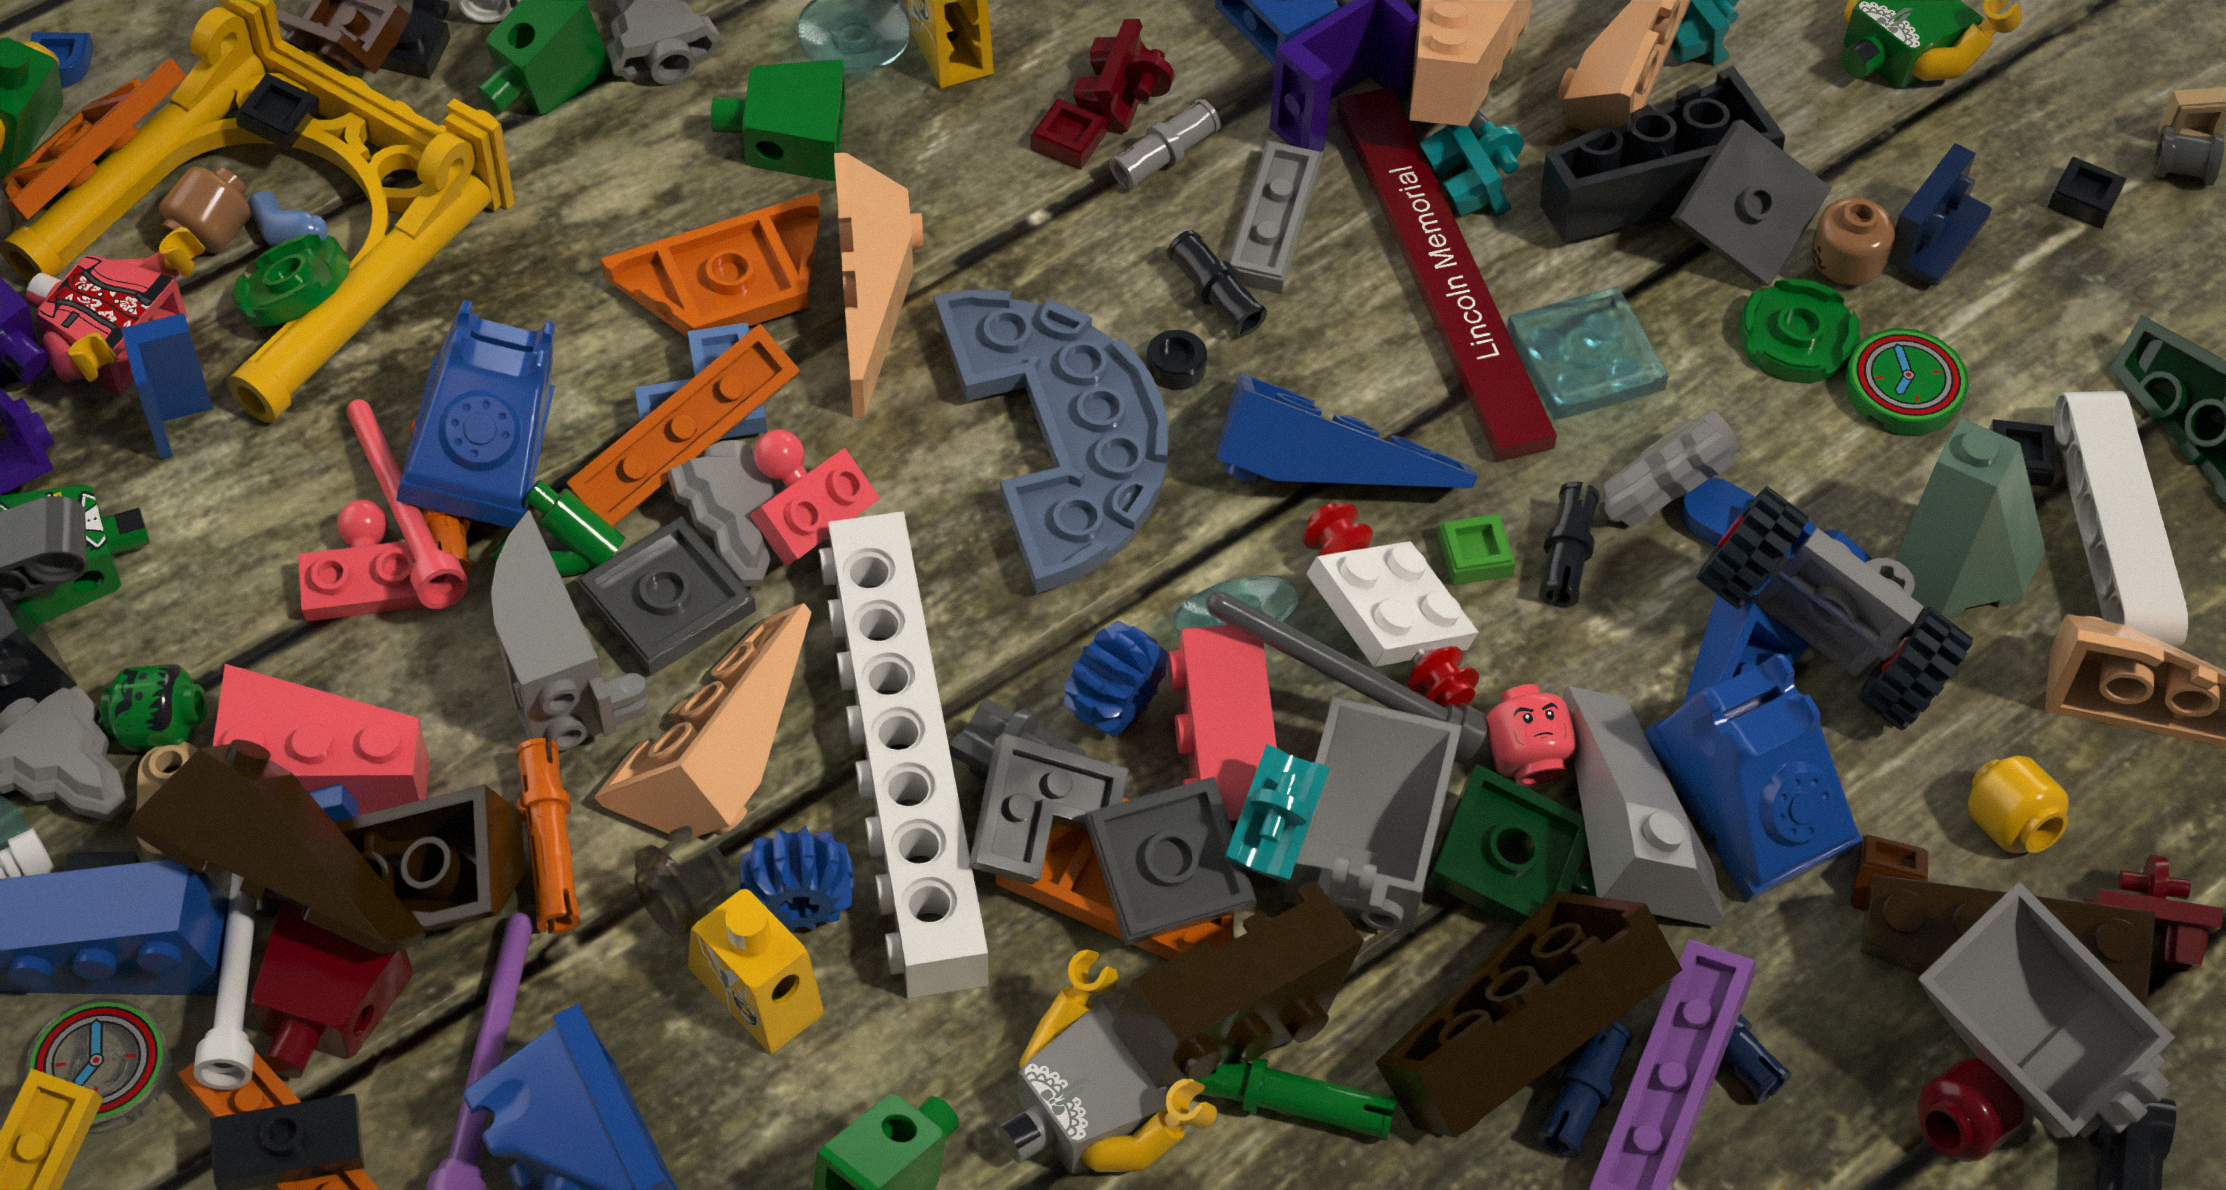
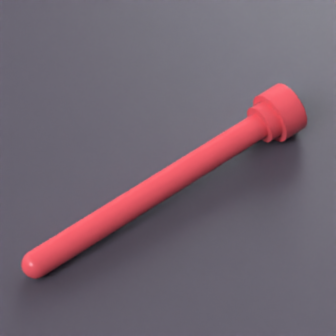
M361 399L351 401L346 409L347 417L415 559L410 575L413 588L424 606L431 609L450 607L460 601L466 594L468 589L467 576L455 556L438 549L419 507L396 501L402 477L401 469L370 405Z

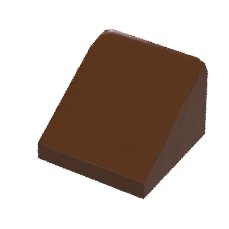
M1868 834L1867 836H1862L1863 841L1860 843L1851 891V905L1854 908L1865 910L1867 887L1873 874L1928 882V851L1926 849Z

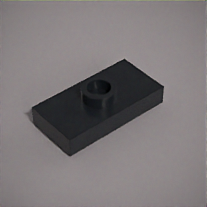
M355 1093L210 1118L213 1176L217 1190H243L364 1168L359 1104Z

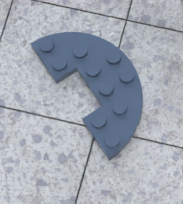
M966 290L933 295L934 313L966 401L1025 388L1055 468L1000 481V496L1035 593L1057 588L1081 578L1111 559L1135 537L1150 516L1164 484L1168 460L1169 429L1164 403L1151 373L1140 357L1121 338L1114 341L1108 335L1092 326V317L1070 306L1047 299L1045 306L1011 299V291Z

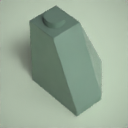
M1961 417L1934 466L1895 558V561L1907 567L1914 577L1915 588L1911 597L1924 606L1921 612L1931 606L1947 619L1963 616L1966 608L1995 602L1997 608L2020 603L2046 551L2021 444Z

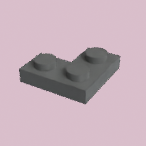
M1006 733L1001 734L995 739L968 867L1028 884H1034L1041 879L1052 822L1088 832L1084 821L1086 812L1121 803L1129 769Z

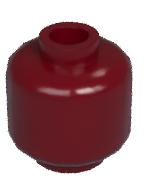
M1979 1058L1961 1060L1933 1079L1922 1089L1917 1102L1920 1128L1924 1138L1938 1152L1962 1162L1984 1159L2016 1135L2025 1118L2023 1100L2000 1075Z

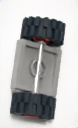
M1765 486L1722 536L1717 547L1701 567L1696 579L1737 610L1759 589L1752 600L1755 604L1854 677L1859 675L1877 657L1880 658L1882 661L1873 669L1869 675L1870 678L1864 683L1861 688L1862 691L1858 695V700L1900 731L1905 730L1909 724L1911 725L1918 718L1920 712L1923 713L1930 706L1931 700L1935 695H1939L1946 681L1957 671L1956 667L1965 659L1968 654L1967 651L1972 646L1973 637L1931 606L1921 612L1924 606L1906 594L1899 584L1883 577L1852 554L1845 544L1832 539L1819 528H1816L1788 557L1786 553L1802 532L1809 516L1770 487Z

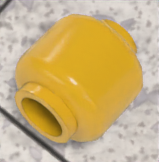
M2012 756L2002 760H1992L1983 765L1975 774L1972 780L1973 788L1968 799L1969 815L2004 851L2008 853H2025L2028 851L2030 853H2038L2052 846L2065 832L2068 825V794L2032 758Z

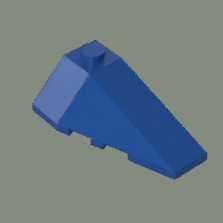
M1239 372L1215 449L1217 459L1226 462L1223 469L1226 473L1251 483H1258L1260 477L1264 476L1274 481L1473 488L1478 477L1472 466L1408 439L1392 435L1389 442L1378 438L1380 432L1353 416L1334 414L1332 420L1321 417L1322 410L1314 405L1315 400Z

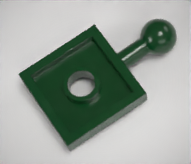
M1476 764L1466 778L1426 882L1517 927H1520L1557 891L1597 897L1594 877L1579 870L1588 845L1583 815ZM1509 839L1516 842L1525 853L1526 863L1513 864L1505 860L1497 849V840ZM1652 914L1655 921H1657L1658 915Z

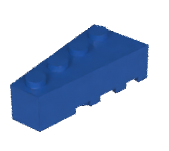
M173 859L0 879V993L217 996L229 899L204 871L201 873Z

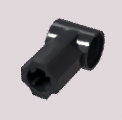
M2162 1098L2157 1103H2151L2146 1107L2148 1112L2137 1123H2130L2121 1133H2116L2104 1122L2089 1135L2090 1145L2097 1147L2094 1190L2162 1189L2163 1161L2170 1151L2176 1124V1103L2173 1099Z

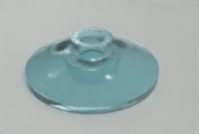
M812 0L805 6L799 16L797 35L801 49L812 61L844 60L845 73L856 74L875 71L895 61L907 48L911 36V24L907 11L898 0Z
M1259 575L1237 578L1211 586L1190 597L1175 612L1173 625L1179 637L1182 629L1229 625L1212 616L1206 608L1207 598L1216 591H1223L1281 622L1295 610L1298 605L1299 596L1296 586L1291 581L1282 577Z

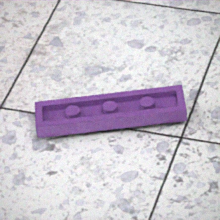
M1688 939L1679 961L1682 971L1675 975L1671 981L1589 1190H1672L1756 973L1755 960Z

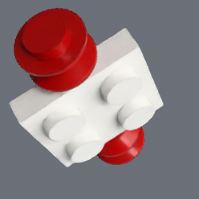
M1331 503L1315 511L1307 522L1303 543L1309 549L1321 550L1306 574L1372 666L1378 667L1413 660L1415 665L1407 680V686L1410 690L1414 692L1427 691L1428 693L1425 697L1441 706L1447 703L1455 706L1460 703L1468 705L1475 696L1474 688L1479 681V673L1474 668L1459 669V666L1464 656L1462 651L1468 650L1479 632L1463 612L1457 600L1451 596L1427 564L1424 556L1415 548L1411 541L1368 548L1373 537V531L1366 524H1355L1358 518V511L1352 504L1337 505Z

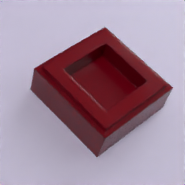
M1057 98L1030 135V149L1081 170L1108 133V118Z

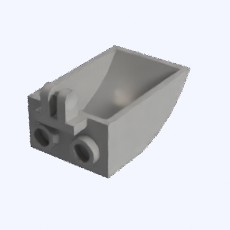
M529 509L510 532L496 561L491 598L494 626L510 698L528 738H545L547 753V743L551 739L558 744L559 751L571 749L579 745L584 739L603 733L605 737L616 733L617 724L645 714L649 708L645 679L637 673H629L607 682L603 681L597 654Z
M1333 696L1315 763L1330 767L1291 878L1288 884H1285L1283 902L1298 905L1300 901L1297 897L1298 890L1316 881L1345 917L1362 920L1370 927L1378 930L1393 931L1400 929L1414 933L1462 725Z
M2020 881L1918 978L1929 998L1967 1046L1981 1061L1992 1068L2013 1088L2023 1100L2024 1106L2056 1138L2074 1137L2077 1133L2085 1138L2104 1122L2116 1133H2121L2130 1123H2137L2148 1112L2146 1109L2148 1105L2159 1102L2168 1093L2167 1087L2171 1083L2158 1071L2165 1062L2159 1053L2175 1036Z

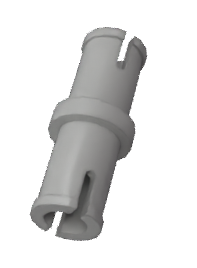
M1199 98L1191 106L1166 123L1161 121L1155 122L1147 128L1144 138L1109 160V166L1114 178L1123 188L1133 190L1140 182L1163 166H1175L1184 159V152L1220 129L1221 122L1216 110L1209 102Z

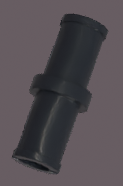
M1194 230L1184 231L1173 239L1167 249V256L1195 284L1194 293L1204 304H1212L1229 322L1236 334L1240 336L1249 335L1259 328L1267 316V310L1238 281L1239 272L1229 261H1220Z
M1579 481L1564 483L1560 487V499L1554 527H1551L1546 532L1543 546L1548 557L1538 595L1542 601L1550 605L1554 590H1559L1555 606L1559 608L1572 607L1578 603L1584 563L1592 557L1595 540L1590 533L1600 494L1595 487L1588 485L1584 500H1579L1583 482Z

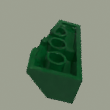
M2141 315L2110 368L2147 412L2162 424L2179 444L2181 452L2202 471L2214 485L2216 493L2226 503V360Z

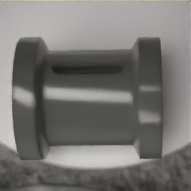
M2164 125L2155 148L2153 176L2163 178L2167 173L2196 176L2202 179L2203 184L2213 185L2218 177L2222 163L2224 135L2213 133L2209 138L2175 133L2173 126Z

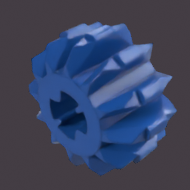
M1119 620L1110 624L1107 629L1103 628L1096 633L1090 645L1084 646L1079 660L1072 664L1073 672L1066 680L1064 691L1066 692L1064 695V706L1075 714V718L1090 728H1094L1097 731L1101 730L1111 736L1123 732L1125 728L1135 724L1137 717L1142 711H1147L1148 703L1159 692L1158 685L1166 675L1167 651L1157 644L1156 639L1135 626L1130 627Z
M803 826L798 832L787 833L782 829H777L774 838L760 837L754 839L752 849L741 854V866L738 870L740 889L750 890L790 932L796 927H807L814 931L816 930L817 923L821 921H838L840 911L852 906V894L854 892L852 858L848 855L847 845L834 841L831 832L823 831L813 835L809 833L806 826Z

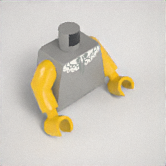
M1086 949L1079 951L1072 957L1068 967L1069 980L1074 986L1072 988L1065 987L1060 991L1040 1020L1020 1059L1018 1100L1024 1111L998 1126L1001 1141L1017 1163L1025 1161L1050 1146L1067 1171L1072 1174H1079L1089 1169L1096 1172L1143 1171L1184 1137L1185 1126L1190 1125L1194 1128L1204 1129L1211 1126L1216 1120V1107L1207 1102L1200 1103L1189 1112L1191 1100L1203 1092L1205 1085L1192 1079H1181L1175 1082L1169 1090L1166 1086L1158 1089L1111 1027L1115 1018L1103 1002L1092 1007L1089 1000L1093 994L1104 995L1110 993L1116 988L1119 981L1116 968L1107 966L1102 970L1098 979L1090 983L1088 971L1091 965L1097 961L1099 952Z

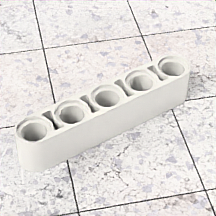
M2124 391L2059 393L2053 412L2054 433L2103 620L2131 626L2174 647H2181L2185 643L2188 630L2186 602L2127 394Z

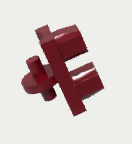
M1124 19L1117 37H1095L1090 49V63L1095 75L1099 77H1079L1073 89V96L1077 106L1098 115H1105L1108 118V125L1112 133L1128 132L1139 102L1147 101L1149 97L1165 95L1169 92L1175 78L1173 68L1165 60V54L1158 49L1149 50L1141 41L1140 32L1143 26L1140 19Z
M2149 855L2142 873L2128 870L2120 871L2118 888L2140 892V895L2099 889L2094 900L2085 899L2083 901L2086 903L2156 912L2154 931L2161 932L2158 964L2168 968L2190 971L2200 967L2207 947L2208 935L2222 928L2223 908L2166 899V896L2188 899L2191 883L2187 879L2169 877V863L2167 858L2163 856Z

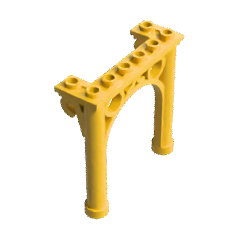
M219 0L221 7H215L206 12L193 30L190 42L191 52L201 59L169 98L170 101L138 129V134L130 142L117 151L112 152L99 163L97 171L78 187L69 190L28 227L19 226L0 243V251L8 265L27 283H30L32 278L41 272L56 277L169 173L184 162L202 153L230 145L248 143L274 144L237 126L236 118L223 119L236 106H238L239 110L266 73L319 97V111L317 113L330 120L313 118L292 147L318 155L350 175L364 191L372 206V224L365 244L350 262L347 277L336 292L318 307L297 319L288 321L227 379L230 393L245 411L264 423H273L291 405V396L485 207L496 211L499 207L509 210L515 204L501 123L490 113L480 109L475 110L454 98L446 105L448 116L444 119L445 125L438 126L416 114L404 102L400 100L393 101L371 89L362 79L356 76H347L327 65L315 53L310 51L304 52L283 41L276 16L277 8L273 0ZM366 140L382 148L373 155L372 159L369 149L364 145ZM399 169L415 171L418 179L423 182L421 185L411 189L382 187V180L385 176ZM390 213H404L391 231Z

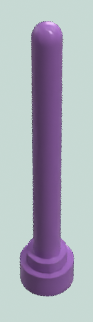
M524 913L512 914L506 921L465 1089L501 1063L533 929L531 918ZM463 1097L448 1159L441 1161L438 1169L429 1174L425 1190H485L486 1185L480 1178L482 1172L476 1163L489 1111L481 1110L471 1114Z

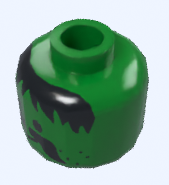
M166 664L125 668L113 679L111 686H107L103 691L100 706L101 719L107 734L111 737H116L118 743L128 751H149L154 747L178 746L183 742L189 743L195 735L198 724L205 721L207 698L202 686L194 684L190 674L180 665Z

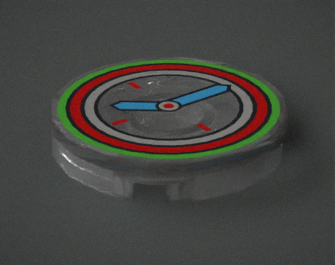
M96 998L68 1007L44 1025L30 1045L25 1065V1074L27 1078L32 1068L96 1091L104 1099L87 1134H103L129 1126L143 1116L142 1110L150 1105L154 1097L158 1101L167 1088L173 1062L168 1040L162 1027L146 1009L122 999Z

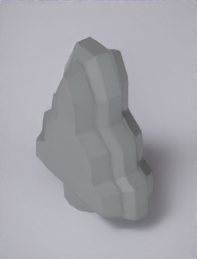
M615 0L619 15L611 23L614 40L606 46L614 75L623 76L628 82L652 77L653 80L660 84L669 85L684 80L691 74L696 63L708 59L712 51L721 44V35L708 16L694 14L684 1Z
M1711 409L1696 420L1679 422L1664 433L1662 438L1645 449L1635 461L1603 484L1604 499L1599 506L1600 513L1605 520L1621 521L1630 527L1635 526L1672 500L1689 493L1708 479L1719 475L1735 464L1732 455L1740 450L1737 437L1727 422Z
M736 440L721 441L706 448L701 454V458L690 459L681 465L670 468L668 471L669 482L675 502L689 507L695 528L714 539L717 557L743 586H760L771 560L773 549L749 514L787 487L782 480L769 478L758 469L749 444Z
M63 687L43 699L40 703L33 698H21L8 705L0 713V793L18 790L35 802L59 799L77 814L111 821L129 805L118 770L105 758L109 741L97 725L101 717L99 708L80 687L71 690Z

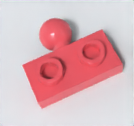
M775 429L768 431L759 438L754 449V460L758 469L765 476L782 480L787 488L749 515L786 567L829 537L828 522L855 518L877 502L880 497L845 447L807 473L802 466L805 454L800 439L790 431Z
M358 499L348 503L340 511L337 518V531L340 538L351 548L298 554L301 609L306 622L426 607L420 602L410 580L415 559L407 542L379 544L387 534L388 518L385 511L377 503L371 500Z

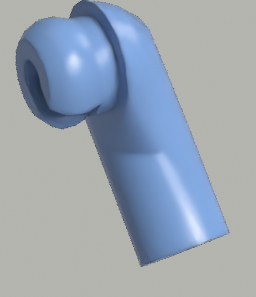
M269 191L257 192L249 198L247 203L251 210V216L264 241L269 246L274 247L285 240L303 234H318L322 241L326 240L327 225L322 217L310 215L302 210H282L275 195Z

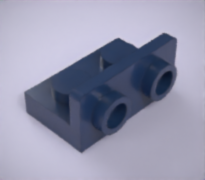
M1954 143L1900 213L1895 227V240L1887 261L1888 263L1933 286H1938L1988 221L1992 211L1990 206L1970 196L1975 180L1968 177L1976 153Z

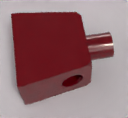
M282 903L278 910L253 988L251 1007L260 1030L266 1035L274 1037L263 1057L264 1062L277 1074L297 1079L302 1077L315 1050L342 1059L355 1056L407 985L413 971L406 949L380 955L305 921L301 916L302 909Z

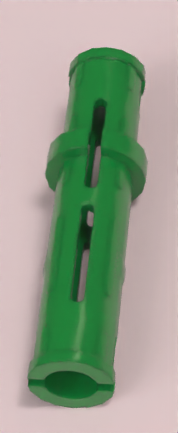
M1260 1058L1253 1060L1252 1064L1236 1060L1215 1068L1204 1078L1196 1081L1205 1085L1201 1095L1243 1104L1242 1112L1256 1115L1259 1108L1379 1137L1380 1140L1384 1141L1388 1139L1397 1099L1396 1096L1392 1095L1389 1097L1268 1068V1060Z

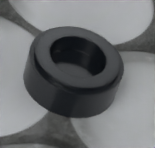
M1169 330L1158 334L1151 340L1147 348L1146 368L1151 373L1156 384L1170 390H1184L1195 386L1203 379L1207 366V349L1198 336L1184 330Z

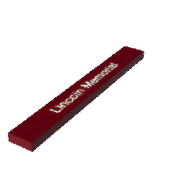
M1393 87L1338 98L1337 113L1497 462L1554 449L1557 434Z

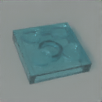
M1619 286L1509 315L1507 330L1554 421L1660 392L1666 388L1669 374Z

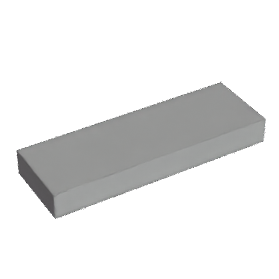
M1267 140L1228 259L1239 272L1238 281L1243 286L1282 294L1320 173L1323 152Z

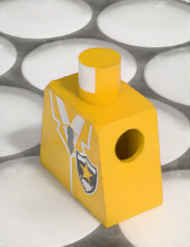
M907 0L911 31L940 88L994 74L988 0ZM954 29L958 36L954 41L950 42L947 33Z
M739 890L691 928L688 956L689 970L770 1055L824 1015L809 953L804 945L750 890ZM773 991L774 994H785L779 999H772Z

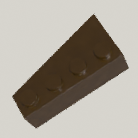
M1557 891L1382 1055L1375 1064L1394 1096L1397 1097L1398 1103L1413 1128L1456 1138L1460 1134L1472 1129L1483 1117L1681 972L1682 968L1647 904Z

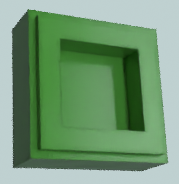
M1500 514L1439 522L1437 537L1452 586L1513 576L1516 563Z

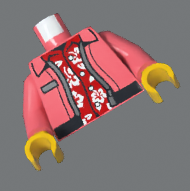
M180 227L170 232L161 242L159 251L149 257L110 260L90 255L83 257L63 280L43 272L38 273L32 278L26 290V302L28 305L38 309L36 317L43 334L41 347L48 353V361L61 381L66 383H73L83 379L89 382L95 381L110 392L121 396L134 381L121 328L184 313L185 318H187L188 315L176 277L180 274L184 277L189 276L195 267L191 259L203 254L206 248L186 227Z

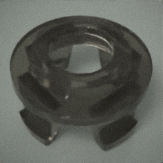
M680 826L669 833L668 837L671 842L662 848L646 845L636 852L635 867L637 873L635 874L634 881L638 895L654 921L673 938H682L690 944L691 928L708 914L704 903L735 874L717 848L678 865L669 854L687 841L693 834L690 826Z

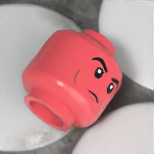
M1535 684L1521 685L1504 691L1501 694L1502 703L1496 705L1486 715L1489 725L1487 738L1496 770L1506 777L1515 778V782L1522 786L1544 784L1564 776L1567 773L1566 765L1573 760L1577 752V741L1565 700L1556 694L1540 693L1539 686Z

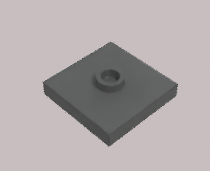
M1738 120L1733 121L1671 219L1760 286H1770L1832 187L1745 121Z
M682 516L576 579L577 590L581 597L649 676L654 675L756 611L755 598Z
M1215 777L1086 812L1084 817L1086 828L1125 946L1254 909L1257 904L1246 869L1224 861L1233 830Z

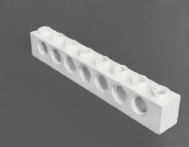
M904 511L828 522L830 547L819 548V560L823 585H836L838 599L827 600L832 637H845L847 652L837 653L841 690H854L856 705L846 707L851 746L863 744L866 760L855 762L860 800H873L876 814L875 817L865 818L869 853L871 858L883 856L886 874L875 875L879 911L881 916L893 914L896 932L885 934L890 974L903 973L907 998L989 986L988 949L972 868L968 867L970 855ZM866 586H876L875 588H863ZM875 638H887L886 640H883V641H874V640H872V639H875ZM889 690L898 692L892 695L881 694V692ZM898 744L910 746L902 750H895L889 748L893 745ZM909 799L920 801L919 804L913 806L898 804L903 800ZM914 856L931 858L930 861L925 863L907 861ZM927 913L943 916L942 919L935 922H924L917 919L919 916Z

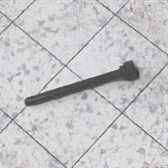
M1223 591L1213 592L1207 598L1206 608L1212 616L1390 709L1462 725L1455 756L1461 761L1469 760L1483 743L1489 725L1486 714L1465 703H1460L1457 706L1447 703L1441 706Z

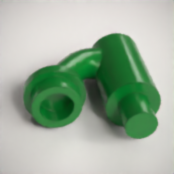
M538 480L524 497V500L542 513L538 523L569 548L565 551H549L560 576L576 575L598 567L611 559L625 540V536L566 488L557 494L542 480ZM512 530L503 537L490 554L489 558L496 563Z

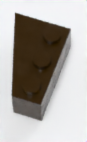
M1316 881L1298 890L1297 897L1300 901L1297 906L1269 920L1261 910L1243 920V927L1247 933L1214 950L1206 940L1131 982L1111 1027L1158 1089L1181 1079L1200 1080L1210 1074L1215 1068L1239 1059L1244 1062L1255 1060L1270 1048L1292 1040L1298 1043L1305 1042L1316 1036L1326 1026L1329 1020L1327 1013L1364 939Z

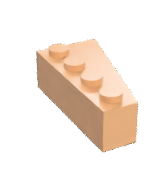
M1420 0L1409 120L1468 127L1488 94L1490 81L1498 78L1502 71L1504 58L1506 55L1511 56L1517 46L1518 35L1524 34L1527 30L1533 0Z

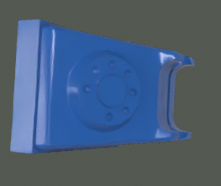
M466 300L461 303L438 356H433L396 501L514 529L527 512L528 502L524 500V497L533 486L555 385H551L555 326L554 323L546 320V324L542 329L529 331L485 320L473 313L471 309L472 301Z
M1779 653L1773 655L1760 665L1712 688L1706 687L1673 714L1651 724L1644 733L1708 840L1716 838L1717 841L1712 847L1746 903L1855 849L1863 841L1854 822L1821 728L1820 711L1809 694L1802 695L1798 692L1793 680L1795 671L1786 656Z
M578 1003L553 1016L555 1022L553 1027L464 1090L463 1097L471 1114L481 1110H487L494 1114L495 1118L491 1121L489 1128L482 1133V1138L491 1155L495 1157H510L516 1160L511 1167L507 1168L513 1184L518 1189L678 1190L668 1169L665 1167L666 1164L613 1057Z

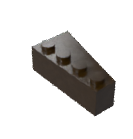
M1873 874L1867 887L1860 952L1922 975L2007 892ZM2035 896L2147 1008L2156 912Z

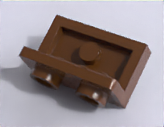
M313 0L303 17L278 8L276 12L279 26L287 31L284 37L285 42L304 52L310 51L315 54L318 52L325 60L346 72H349L352 66H356L374 74L377 73L389 52L397 45L401 33L412 18L398 4L387 0Z

